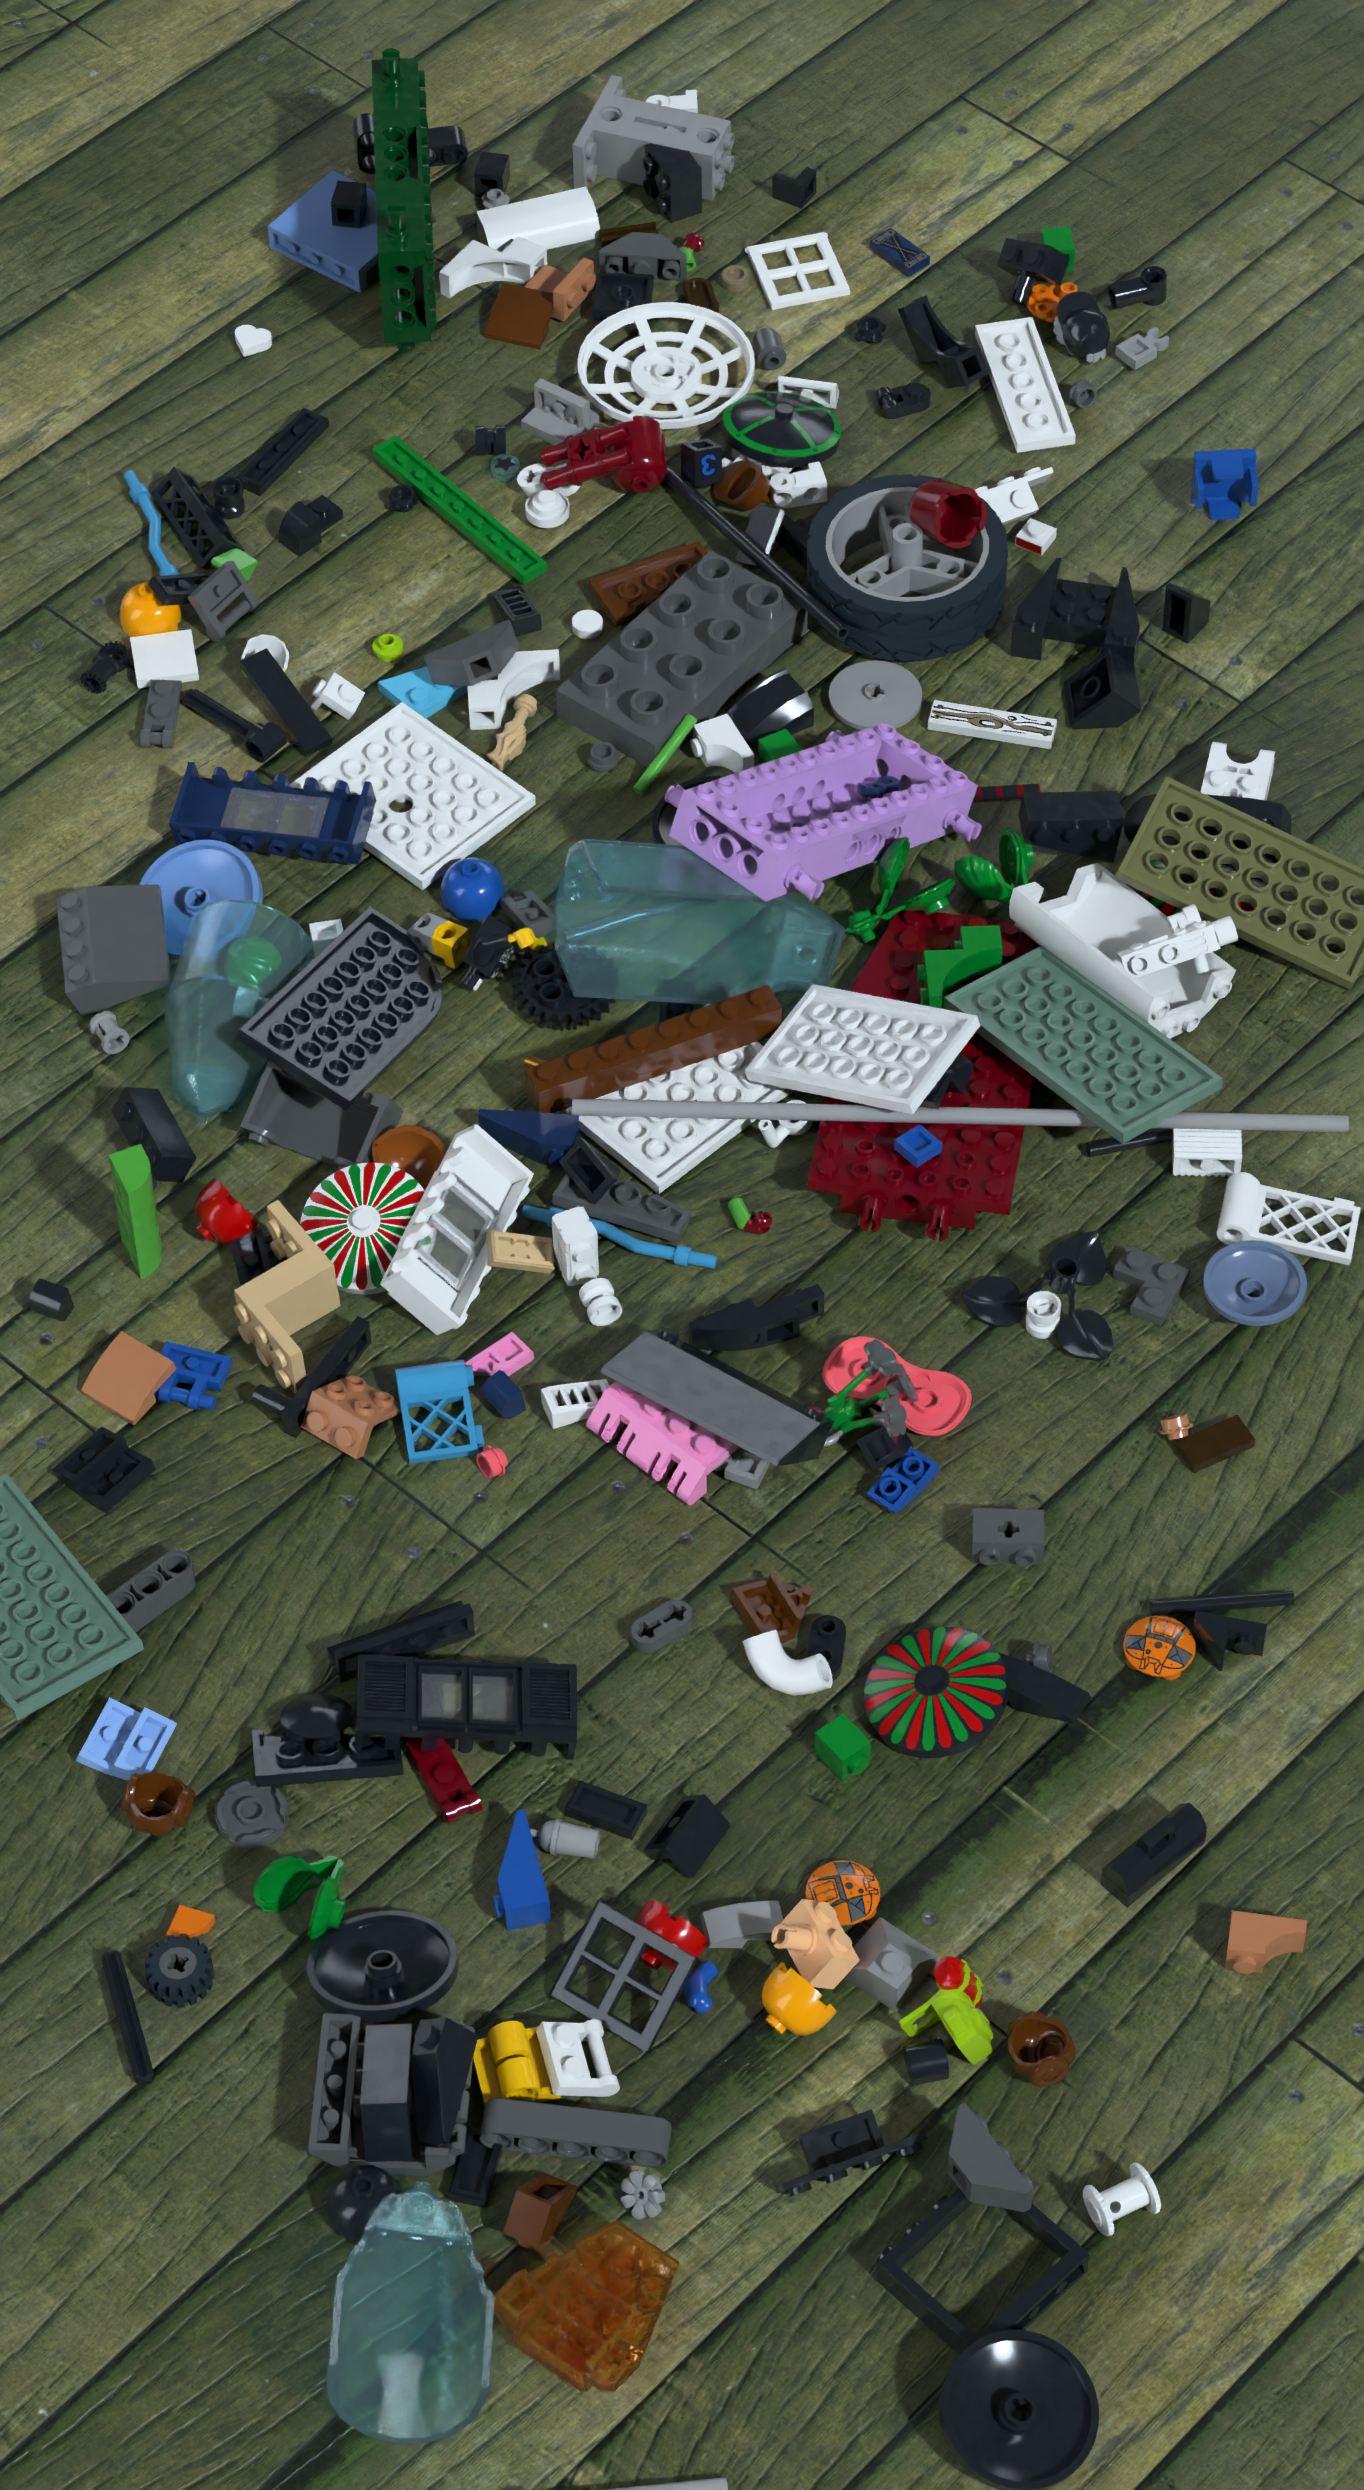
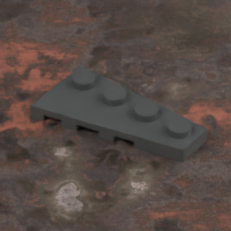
M568 1173L565 1174L553 1193V1205L566 1209L578 1206L584 1207L588 1216L675 1243L679 1242L690 1223L691 1212L657 1194L649 1196L641 1192L640 1185L630 1180L624 1183L617 1179L596 1205L590 1202Z

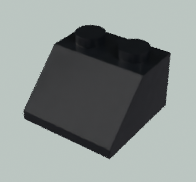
M1110 648L1063 682L1070 727L1074 730L1119 727L1142 711L1135 666Z

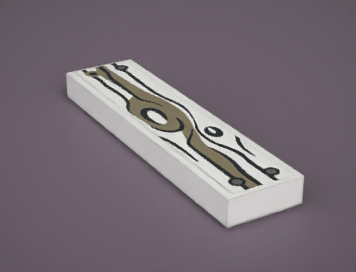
M934 700L928 720V730L1051 749L1057 728V719Z

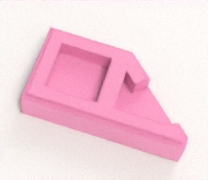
M510 1332L466 1361L465 1366L472 1365L473 1375L492 1376L501 1370L507 1376H510L533 1361L534 1352L513 1332Z

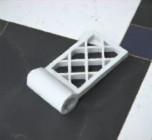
M1240 1172L1231 1175L1227 1180L1217 1228V1237L1227 1245L1250 1240L1269 1242L1284 1248L1288 1252L1350 1265L1361 1207L1354 1206V1201L1335 1197L1334 1201L1261 1185L1253 1175ZM1265 1198L1278 1200L1284 1207L1272 1212L1265 1203ZM1304 1206L1309 1207L1318 1215L1306 1220L1298 1209ZM1290 1213L1298 1224L1287 1229L1279 1218ZM1340 1214L1351 1217V1221L1339 1227L1331 1217ZM1323 1221L1331 1232L1320 1237L1312 1226ZM1271 1222L1279 1232L1271 1236L1259 1233V1229ZM1304 1230L1313 1241L1301 1243L1293 1235ZM1338 1238L1345 1246V1252L1332 1250L1326 1243Z

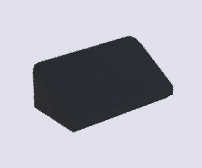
M755 506L745 531V535L768 555L771 552L784 517V511L777 508ZM738 550L735 558L737 563L753 570L760 569L744 553Z

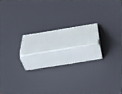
M778 376V392L804 396L825 407L836 409L839 398L837 383Z

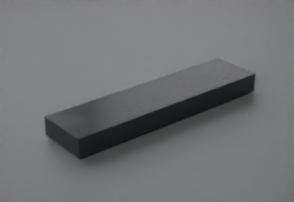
M303 408L236 477L242 482L243 489L261 497L329 427L328 418Z
M267 648L240 661L242 671L305 757L332 744L331 735Z

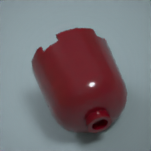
M633 416V421L625 422L629 427L631 440L608 447L607 452H612L625 446L629 447L633 455L634 464L611 471V476L619 488L629 493L638 494L649 492L663 482L667 473L665 435L660 428V423L650 417ZM620 420L616 421L610 427L621 424Z
M933 479L923 483L913 494L909 506L912 523L919 526L925 536L947 547L957 549L969 546L972 543L970 540L976 535L978 530H983L987 517L986 504L979 498L975 490L942 479Z

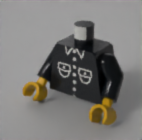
M488 915L462 958L470 966L460 981L477 991L486 976L493 979L499 976L514 953L523 952V949L528 946L531 951L540 953L541 945L548 948L547 942L544 937L536 938L530 928L526 927L516 931L500 919Z

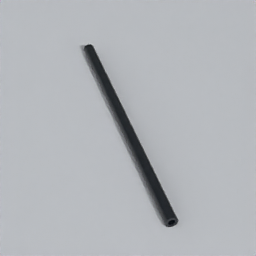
M667 466V473L663 481L838 640H843L848 636L849 628L671 466Z

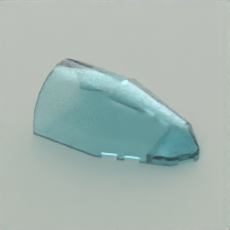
M219 901L207 904L193 914L165 1002V1020L173 1095L179 1103L183 1102L194 1115L193 1119L199 1123H206L207 1118L225 1110L227 1113L239 1109L259 1083L269 1060L236 1039L238 1031L315 958L312 940L298 922L277 909L254 901Z
M424 2181L415 2182L413 2189L398 2196L395 2193H391L382 2198L366 2225L362 2238L354 2246L349 2260L336 2276L326 2372L328 2400L339 2417L366 2436L391 2443H429L455 2435L477 2418L487 2399L490 2387L494 2297L492 2291L487 2290L483 2279L484 2270L481 2263L476 2261L473 2253L474 2244L461 2209L452 2201L447 2203L442 2201L430 2191L431 2184Z

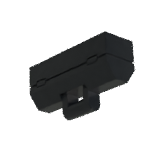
M1190 1803L1179 1804L1102 1868L1101 1885L1128 1908L1205 1843L1207 1826L1200 1811Z

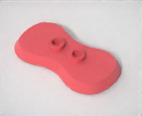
M865 1336L849 1338L832 1351L824 1364L822 1373L824 1382L831 1391L838 1394L865 1369L864 1365L868 1362V1355L864 1351V1345L867 1342L879 1339ZM879 1340L885 1348H889L894 1352L896 1362L903 1365L919 1399L916 1402H912L904 1393L897 1395L900 1405L906 1411V1427L914 1433L925 1437H939L954 1429L966 1416L971 1405L972 1395L966 1383L953 1374L912 1365L902 1359L889 1345ZM878 1371L875 1375H869L846 1398L853 1397L857 1402H860L886 1389V1385L897 1380V1374L886 1377ZM881 1400L871 1405L881 1407Z

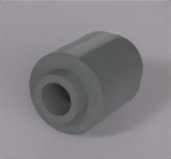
M762 328L757 331L752 345L759 366L768 371L780 368L786 361V352L781 336L771 328Z

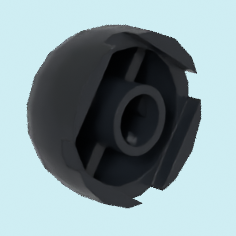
M359 2165L346 2170L334 2181L329 2191L328 2219L333 2231L338 2236L340 2233L343 2237L349 2239L351 2244L374 2246L387 2241L393 2236V2231L400 2223L402 2224L405 2218V2199L397 2179L387 2170L373 2165Z

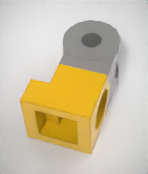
M425 913L407 931L424 946L425 951L428 950L430 953L443 958L445 965L456 969L463 962L462 958L471 944L468 928L431 913Z

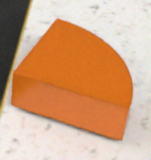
M179 1905L167 1931L166 1940L168 1941V1936L174 1935L175 1939H180V1934H186L188 1940L192 1939L193 1936L205 1935L215 1924V1915Z

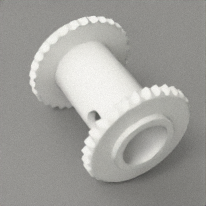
M1135 2162L1130 2165L1129 2172L1131 2178L1100 2193L1092 2185H1087L1083 2189V2199L1089 2216L1097 2229L1105 2236L1114 2234L1113 2221L1145 2206L1151 2214L1160 2212L1161 2201L1158 2190L1147 2170L1139 2163Z

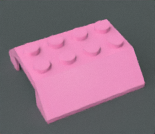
M615 1381L605 1389L586 1423L587 1428L601 1436L608 1443L617 1438L624 1424L628 1425L618 1442L617 1451L622 1455L626 1454V1458L647 1474H651L652 1478L658 1482L667 1477L675 1462L679 1464L667 1484V1488L670 1492L677 1493V1497L689 1506L707 1493V1475L740 1448L618 1381Z

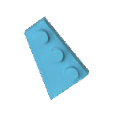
M427 666L378 682V691L396 706L403 702L425 719L468 692L467 686L434 684Z

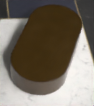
M697 277L689 279L684 283L683 298L686 304L704 307L719 313V303L708 280Z

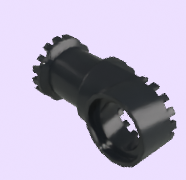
M109 641L110 644L105 643V646H102L98 654L92 658L93 664L90 669L80 676L81 684H84V687L88 686L87 690L91 689V693L99 694L104 692L109 678L128 667L127 647L125 644L122 645V642L118 643L115 641V643H112V641ZM116 653L122 655V658L114 660L110 655Z

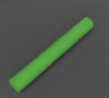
M690 714L684 717L633 786V790L640 795L645 793L696 724L697 719Z

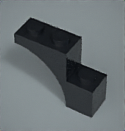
M927 296L919 297L898 308L919 363L937 361L948 388L967 386L989 374L978 346L967 345L955 338L941 323L933 311Z

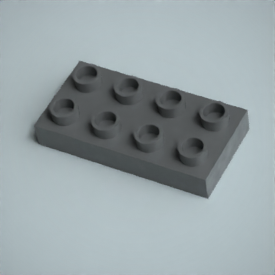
M710 550L556 690L557 717L602 742L611 743L619 752L648 767L687 714L697 719L696 724L712 719L808 630V612L776 584L762 579L731 562L728 558ZM692 728V729L690 730V732L687 734V736H686L685 739L682 741V743L679 745V747L676 749V751L673 753V755H674L687 741H689V740L693 737V728Z

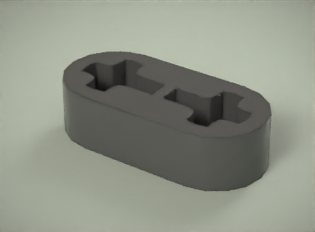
M671 1600L638 1618L631 1626V1643L633 1647L641 1653H652L685 1635L692 1627V1609L690 1605L682 1600ZM673 1614L677 1618L683 1616V1620L679 1621L676 1618L670 1620V1616ZM645 1632L648 1635L653 1633V1637L649 1638L646 1635L641 1637V1633Z

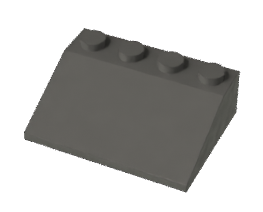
M158 884L90 886L56 897L65 991L82 1017L172 984L162 895Z

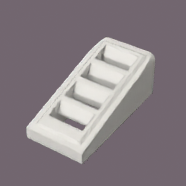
M607 1379L554 1385L541 1389V1404L552 1428L555 1429L588 1419L598 1403L595 1393L602 1392L603 1394L605 1389L609 1387ZM589 1396L591 1402L585 1403L583 1397ZM576 1399L578 1404H572L571 1401Z

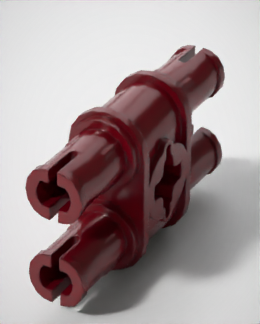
M622 422L621 424L604 429L594 427L589 432L574 437L569 435L565 438L564 442L542 448L540 454L546 467L568 461L567 466L543 473L545 487L553 491L554 489L571 484L581 486L583 482L598 477L606 478L611 471L633 465V455L628 446L605 453L608 447L631 440L628 425Z

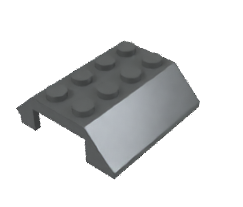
M323 2013L308 2147L309 2154L344 2171L359 2165H373L387 2170L391 2175L427 2177L455 2164L456 2156L465 2153L467 2128L461 2124L467 2122L470 2094L465 2090L470 2088L472 2062L449 2144L422 2146L418 2143L414 2096H412L410 2113L413 2114V2128H410L412 2161L366 2162L361 2117H354V2094H361V2091L356 2090V2067H363V2064H358V2041H365L366 2030H363L361 2017ZM449 2018V2019H451L452 2021H454V2022L458 2023L459 2025L463 2026V2025L461 2024V2022H460V2019H457V2018ZM463 2026V2027H465L466 2029H468V2030L472 2031L473 2033H475V2028H474V2027H472V2026ZM413 2032V2041H414V2042H415V2033H416V2032Z

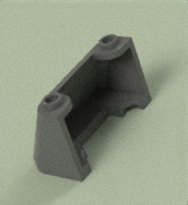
M268 1061L240 1127L249 1133L248 1140L266 1147L269 1142L336 1167L338 1171L355 1164L373 1163L372 1143L388 1130L397 1127L403 1110L390 1097L377 1092L373 1096L367 1091L347 1110H344L271 1061Z

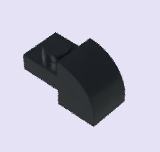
M323 495L306 506L300 501L296 502L281 522L278 534L279 543L298 557L302 556L322 542V532L343 519V509Z

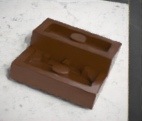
M503 282L484 333L485 338L540 350L549 333V321L554 314L553 293Z

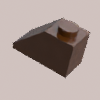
M542 2172L516 2190L503 2233L513 2237L514 2242L520 2246L539 2248L552 2238L576 2194L577 2186Z

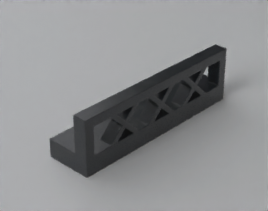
M173 467L151 494L201 567L209 570L212 566V563H210L212 558L229 550L237 548L244 552L245 550L195 478ZM173 485V497L170 500H166L163 495ZM186 504L185 518H178L180 505ZM193 523H199L198 536L192 537ZM212 541L214 547L205 556V542Z
M460 1600L327 1647L328 1657L340 1683L356 1678L358 1654L419 1656L475 1636L473 1610L469 1603L463 1605Z

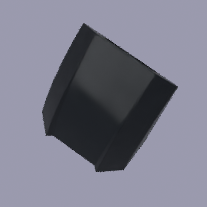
M787 669L779 670L753 685L724 712V714L729 715L742 737L757 748L758 740L769 734L786 728L791 735H794L814 725V707L808 692L803 690L788 673Z

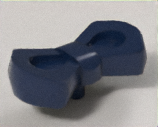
M881 776L873 784L859 782L857 790L864 797L883 798V794L899 791L900 783L895 777Z

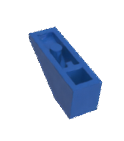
M524 1809L517 1810L497 1879L498 1895L492 1896L496 1917L504 1918L507 1931L551 1921L549 1898Z

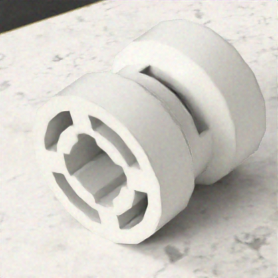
M596 1278L581 1287L579 1297L582 1304L588 1308L587 1315L593 1325H609L621 1316L622 1306L619 1300L614 1297V1289L608 1279Z
M1049 1291L1035 1292L1027 1300L1026 1329L1033 1337L1047 1339L1056 1334L1060 1323L1061 1301L1054 1293Z

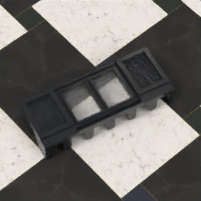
M358 1654L354 1750L362 1751L364 1735L385 1736V1748L388 1750L399 1748L401 1736L421 1737V1749L427 1752L436 1749L437 1738L458 1739V1751L461 1753L471 1752L474 1740L494 1741V1752L499 1755H505L509 1752L511 1741L531 1742V1754L533 1756H543L546 1753L547 1743L566 1744V1760H574L577 1744V1664L516 1662L512 1664L493 1663L488 1660L477 1662L456 1661L454 1659L425 1660L416 1657Z

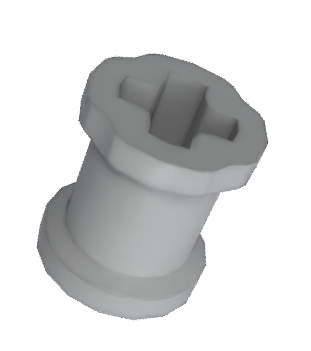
M103 1011L91 1019L89 1030L94 1036L99 1037L102 1041V1049L107 1054H116L128 1045L130 1040L129 1034L118 1026L113 1012Z

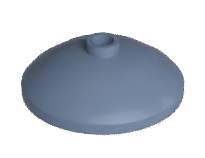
M1240 1241L1220 1249L1211 1257L1204 1271L1203 1289L1211 1306L1227 1319L1249 1326H1266L1289 1318L1300 1308L1306 1295L1307 1278L1300 1262L1284 1248L1264 1241Z

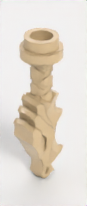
M522 694L515 700L513 707L516 713L513 720L504 725L505 729L502 733L496 734V748L490 753H485L493 762L492 765L499 771H503L506 761L520 755L525 747V720L527 717L534 716L537 711V701L531 695Z

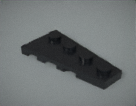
M251 1729L256 1788L403 1775L401 1745L399 1744L398 1749L388 1750L385 1748V1739L363 1737L362 1751L354 1750L355 1737H352L349 1742H327L324 1739L292 1741L286 1737V1732L282 1731L281 1737L265 1736L264 1730Z

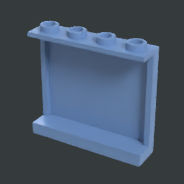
M331 171L268 225L269 247L361 293L367 287L366 272L378 263L376 191L366 187L368 207L361 228L332 226L331 200L337 181H355L335 171Z

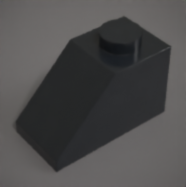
M1169 583L1165 591L1162 631L1188 644L1209 623L1210 600L1185 587Z

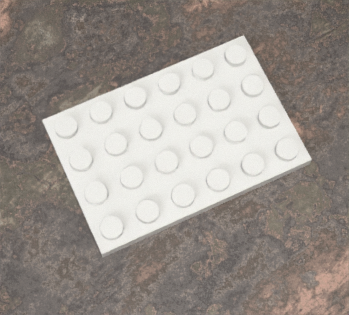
M812 984L745 1069L748 1081L914 1114L980 1027L977 1015Z
M757 1041L595 1099L779 1103L794 1090L748 1081L745 1069L764 1047ZM572 1106L566 1109V1114H572ZM579 1116V1129L655 1192L660 1194L756 1119Z

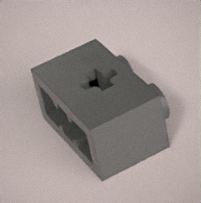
M973 1508L972 1563L989 1566L996 1564L1043 1565L1044 1510Z

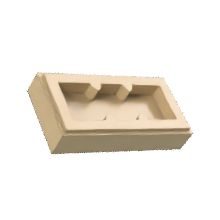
M490 1230L486 1234L488 1266L548 1274L555 1269L552 1238Z

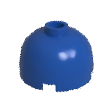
M465 858L453 863L443 875L440 889L442 905L447 912L449 909L450 912L455 913V918L461 921L476 922L485 920L488 915L492 916V911L498 907L499 910L501 909L500 899L505 897V887L500 872L490 862L481 858Z

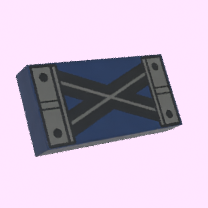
M892 228L870 240L869 248L908 277L930 264L929 255Z

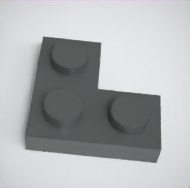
M1128 1245L1113 1270V1278L1141 1288L1131 1304L1130 1314L1162 1326L1190 1275V1269Z

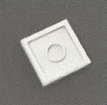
M191 629L130 637L138 688L149 687L150 680H179L182 682L199 680Z

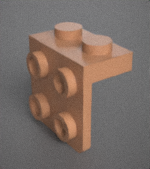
M583 257L570 273L545 265L524 287L553 293L554 314L552 317L564 322L594 289L596 281L594 261Z
M349 1375L312 1391L301 1428L351 1457L358 1459L365 1454L373 1426L400 1414V1403L394 1400L391 1394L378 1391L366 1384L363 1378Z

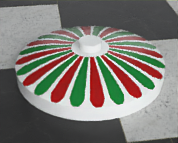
M370 1162L351 1165L327 1177L316 1187L307 1200L302 1212L300 1226L334 1264L339 1290L361 1295L387 1291L380 1283L398 1249L397 1245L425 1192L417 1180L405 1171L383 1163ZM432 1225L430 1226L432 1228L431 1232L424 1238L420 1246L428 1255L433 1247L436 1228Z

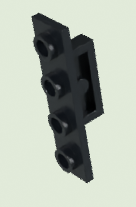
M871 2109L798 2135L811 2173L775 2185L777 2193L788 2190L790 2197L811 2190L810 2181L824 2177L826 2184L847 2177L846 2168L860 2164L862 2171L883 2164L882 2155L896 2151L898 2158L920 2150L917 2143L928 2139L926 2132L885 2146Z

